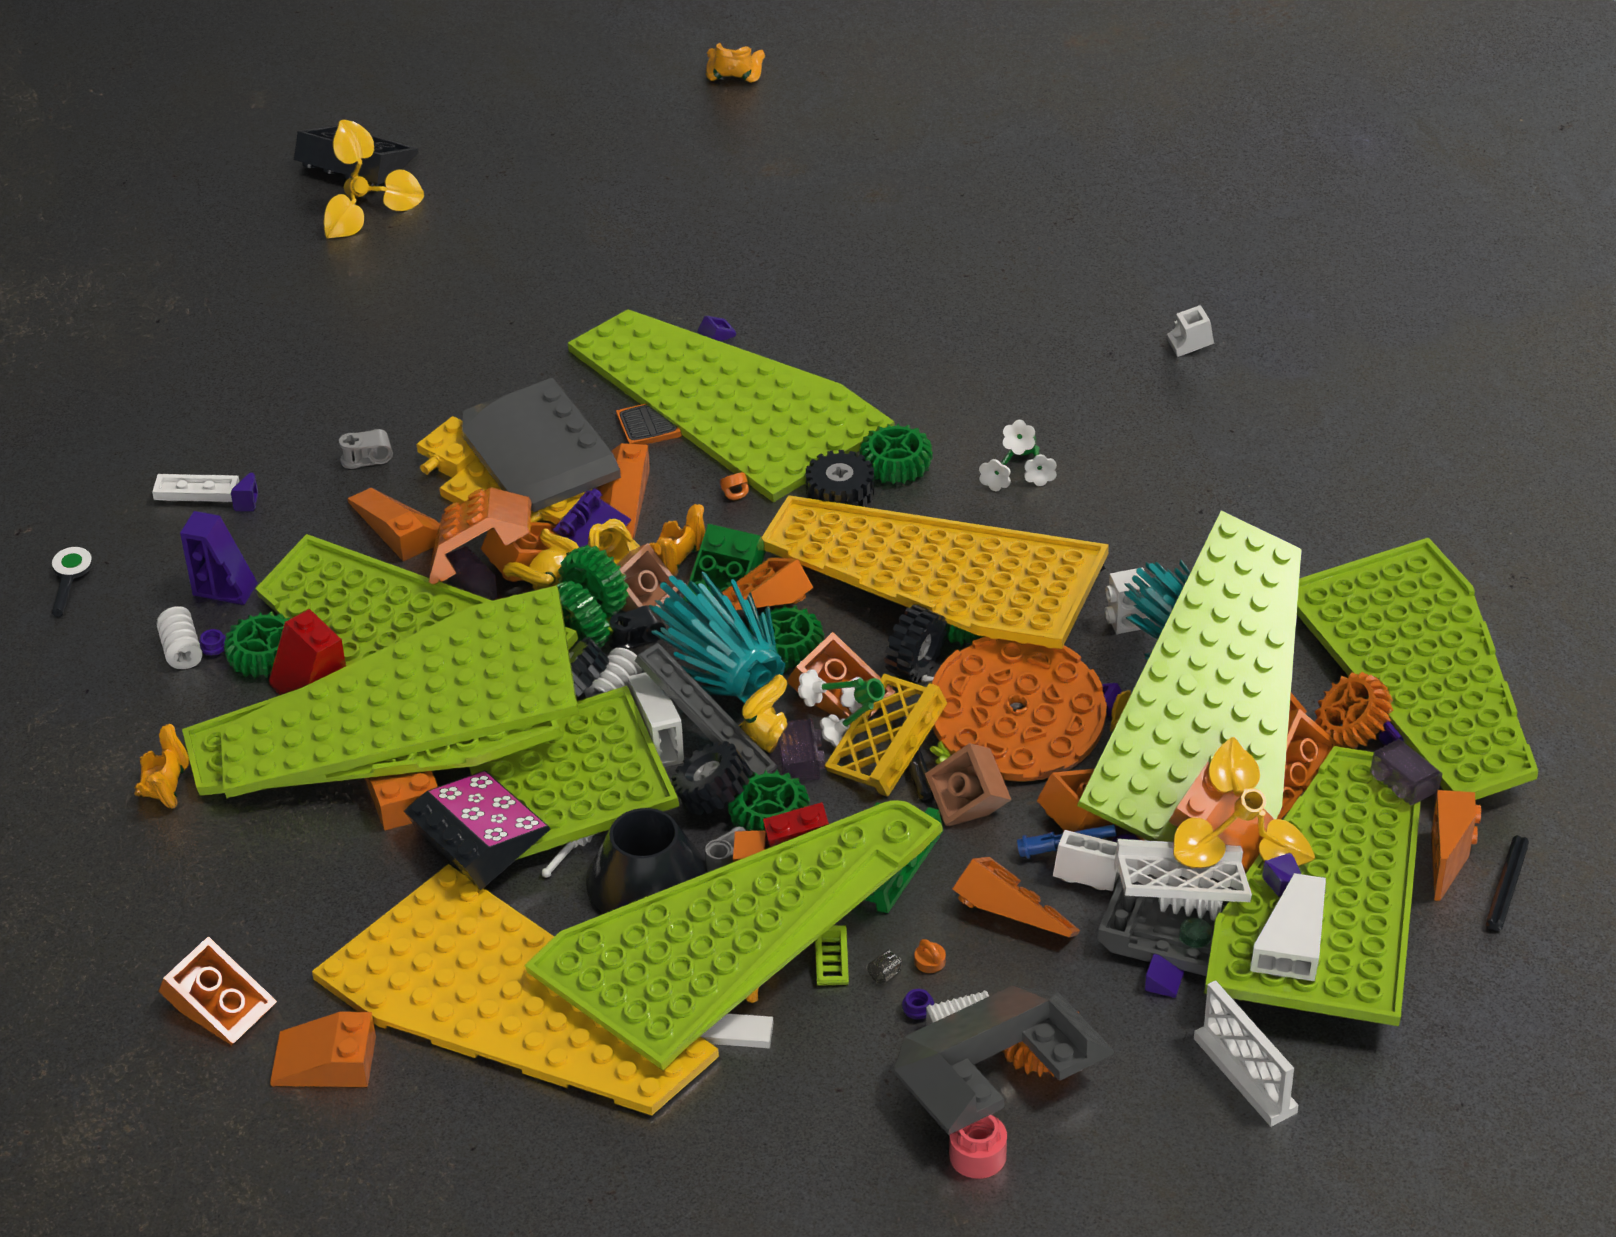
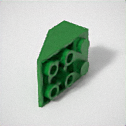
M708 524L690 580L697 586L699 583L704 584L710 591L711 588L702 577V572H704L716 588L718 587L723 592L731 586V579L737 582L762 564L766 551L764 550V541L761 535ZM688 583L689 589L697 596V594L692 590Z

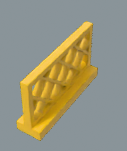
M883 674L880 681L886 689L888 685L897 687L898 693L875 702L873 709L866 711L853 721L824 767L828 772L875 787L878 794L888 797L944 710L947 701L939 686L929 683L927 687ZM915 694L921 695L917 703L907 706L905 698ZM902 701L903 708L891 713L887 712V705ZM882 708L883 716L868 721L867 717L871 711ZM906 716L902 726L892 729L890 721ZM886 723L888 731L873 737L871 729ZM867 731L869 739L853 744L852 740L857 734ZM891 739L892 742L886 750L877 752L876 744ZM872 747L873 755L858 760L856 752ZM852 754L854 762L845 766L837 765L841 758ZM876 762L877 766L870 776L862 774L860 768Z

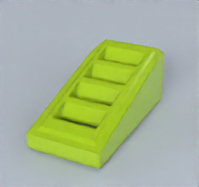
M833 925L815 940L817 985H849L846 925ZM839 942L840 945L822 946V943ZM822 952H840V955H822ZM823 962H841V965L823 966ZM823 972H841V976H823Z

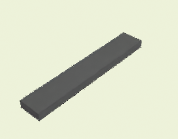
M658 642L637 655L635 662L713 743L720 741L722 744L724 741H728L730 744L733 743L750 767L751 776L753 772L758 775L763 774L765 769L768 773L772 774L777 770L778 766Z

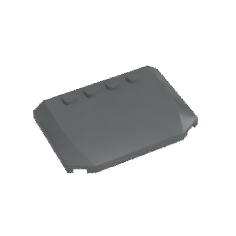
M553 377L463 410V439L501 490L530 498L531 511H538L621 478L620 468L611 450Z
M1151 874L1147 875L1153 879H1157V877ZM1120 878L1098 929L1097 939L1112 953L1151 962L1153 954H1157L1181 970L1207 976L1215 921L1211 920L1209 911H1206L1202 919L1198 918L1197 909L1195 908L1190 917L1186 916L1183 906L1178 914H1174L1172 904H1169L1165 912H1161L1158 902L1159 897L1125 896ZM1210 878L1211 880H1214L1217 883L1220 882L1214 878ZM1137 881L1132 883L1135 885H1143ZM1229 901L1222 902L1221 913Z

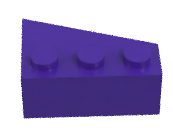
M193 511L180 532L192 594L194 596L245 605L258 583L221 516Z

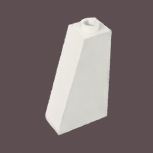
M646 673L628 676L629 690L663 766L668 767L683 763L682 723L670 697Z
M1294 873L1254 944L1250 967L1251 972L1315 981L1320 953L1326 878Z

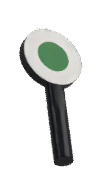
M81 547L65 548L59 551L52 560L54 572L62 577L52 609V614L56 617H61L64 613L73 579L83 576L92 567L91 554Z

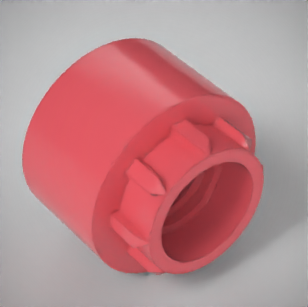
M989 1115L950 1134V1162L960 1174L970 1178L982 1179L995 1175L1005 1165L1007 1131L1004 1124L995 1116Z

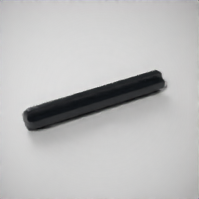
M906 716L892 721L894 729L903 725ZM919 747L908 768L919 799L922 801L932 800L934 795L925 776L928 769Z
M1516 835L1512 838L1487 916L1486 927L1489 930L1500 931L1503 928L1528 849L1529 840L1526 837Z

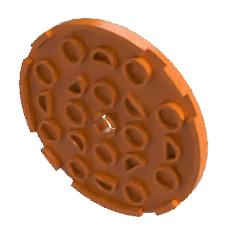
M982 637L972 641L971 646L952 653L940 666L932 681L933 685L939 686L947 701V705L932 727L938 740L942 741L951 755L969 743L990 748L1003 780H1042L1049 778L1053 772L1068 771L1082 762L1092 752L1100 740L1104 729L1107 704L1103 694L1102 683L1094 669L1090 670L1081 661V656L1065 645L1062 649L1047 648L1041 645L1021 644L1016 641ZM1021 703L1025 707L1023 709H1016L1014 712L1010 705Z

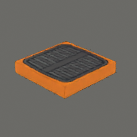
M647 404L616 410L617 418L628 444L646 445L682 437L679 427Z

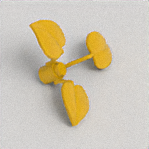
M340 120L338 122L333 138L334 154L342 163L353 164L357 161L354 172L351 173L352 178L348 179L344 184V191L348 197L344 194L336 195L330 199L326 206L323 222L326 238L351 236L362 228L364 213L359 206L354 205L356 203L355 197L364 196L368 191H385L383 203L393 211L412 209L424 198V191L417 179L405 170H395L389 173L385 179L386 187L369 186L367 180L358 176V173L362 166V159L368 158L373 154V139L364 127L349 120Z
M1235 737L1228 739L1212 757L1208 775L1211 784L1217 791L1221 793L1233 791L1234 795L1239 797L1234 805L1235 812L1215 831H1213L1211 824L1202 818L1193 817L1183 821L1176 829L1174 835L1173 856L1175 859L1191 868H1207L1215 865L1221 860L1226 851V846L1218 835L1237 818L1249 821L1258 817L1259 835L1264 838L1259 843L1258 849L1264 862L1287 853L1293 855L1298 866L1313 861L1315 855L1309 842L1293 824L1285 820L1274 819L1269 822L1265 831L1264 816L1266 812L1263 808L1266 805V799L1260 790L1254 789L1260 780L1258 764Z

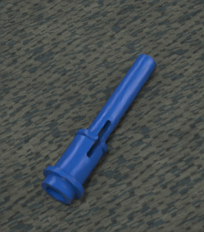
M1115 824L1075 831L1076 833L1100 839L1117 836ZM1054 832L1033 837L1023 835L1022 839H1017L1020 857L1030 859L1031 855L1056 852L1063 834L1055 835Z

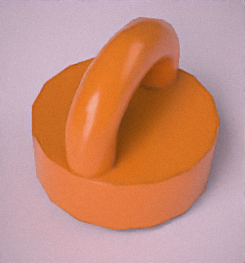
M744 472L727 476L719 481L721 489L728 499H742L749 491L748 480ZM738 486L742 487L741 492L731 493L730 489Z
M927 939L920 940L919 946L914 953L915 966L925 973H936L942 970L946 963L944 948Z

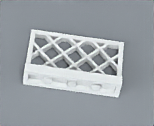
M1118 839L1114 869L1115 872L1120 874L1125 896L1251 902L1252 893L1242 865L1243 850L1241 846L1225 845L1226 851L1218 863L1207 868H1191L1181 864L1173 856L1174 842ZM1151 874L1157 877V879H1153L1147 875ZM1180 876H1183V877H1185V878H1187V879H1189V880H1188V881H1185V880H1183V879H1181V878H1179V877H1180ZM1210 878H1214V879H1216V880H1218V881H1220V882L1217 883V882L1211 880ZM1137 881L1143 885H1135L1132 883ZM1169 883L1175 887H1170L1165 884Z
M1216 980L1209 983L1207 986L1204 1026L1195 1030L1194 1040L1270 1127L1297 1114L1298 1104L1291 1097L1294 1067Z

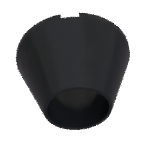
M638 808L625 812L613 822L588 869L586 877L587 894L591 904L594 903L601 911V915L708 873L702 855L670 815L658 809Z

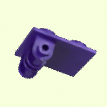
M594 488L592 491L588 490L584 493L553 531L560 536L569 538L576 542L579 547L587 545L589 532L593 525L604 524L609 519H617L627 526L631 519L601 500V492Z

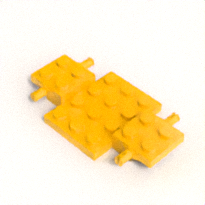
M452 416L417 443V452L429 459L420 465V469L424 474L428 475L437 467L440 472L451 477L449 481L440 487V496L453 503L458 502L460 505L469 500L468 496L478 489L482 488L484 491L490 487L499 490L501 488L463 439V421ZM585 492L538 511H531V522L549 521L558 525Z

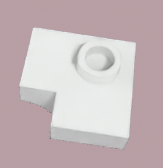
M1201 305L1176 314L1175 328L1167 333V338L1177 357L1214 344L1210 319Z

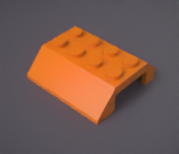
M491 487L484 491L481 488L468 496L469 500L460 505L458 502H455L445 508L432 552L429 582L436 584L439 579L442 582L455 575L456 571L445 554L493 527L505 546L530 533V498Z

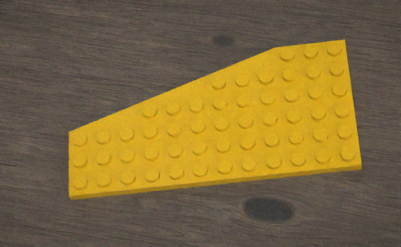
M788 495L762 536L764 550L782 558L798 559L800 564L905 607L911 608L912 605H919L944 616L948 624L973 634L986 636L991 639H1004L1021 644L1028 643L1059 649L1063 648L1108 556L1109 544Z
M449 864L312 971L313 980L357 1012H372L373 1022L378 1027L386 1029L390 1026L430 1039L431 1044L473 1058L479 1055L522 1069V1074L565 1088L569 1085L614 1099L615 1104L651 1116L719 1057L718 1048L700 1036L685 1048L664 1070L650 1062L527 973L525 964L551 941L554 936L486 889L480 890L464 874Z

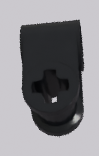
M648 605L624 613H617L610 619V627L613 629L609 643L613 649L625 648L628 650L647 643H654L661 638L654 635L651 631L657 630L662 633L661 627L666 628V626Z

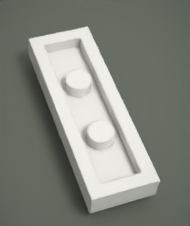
M158 474L152 493L154 500L232 502L231 490L239 483V477L233 475Z

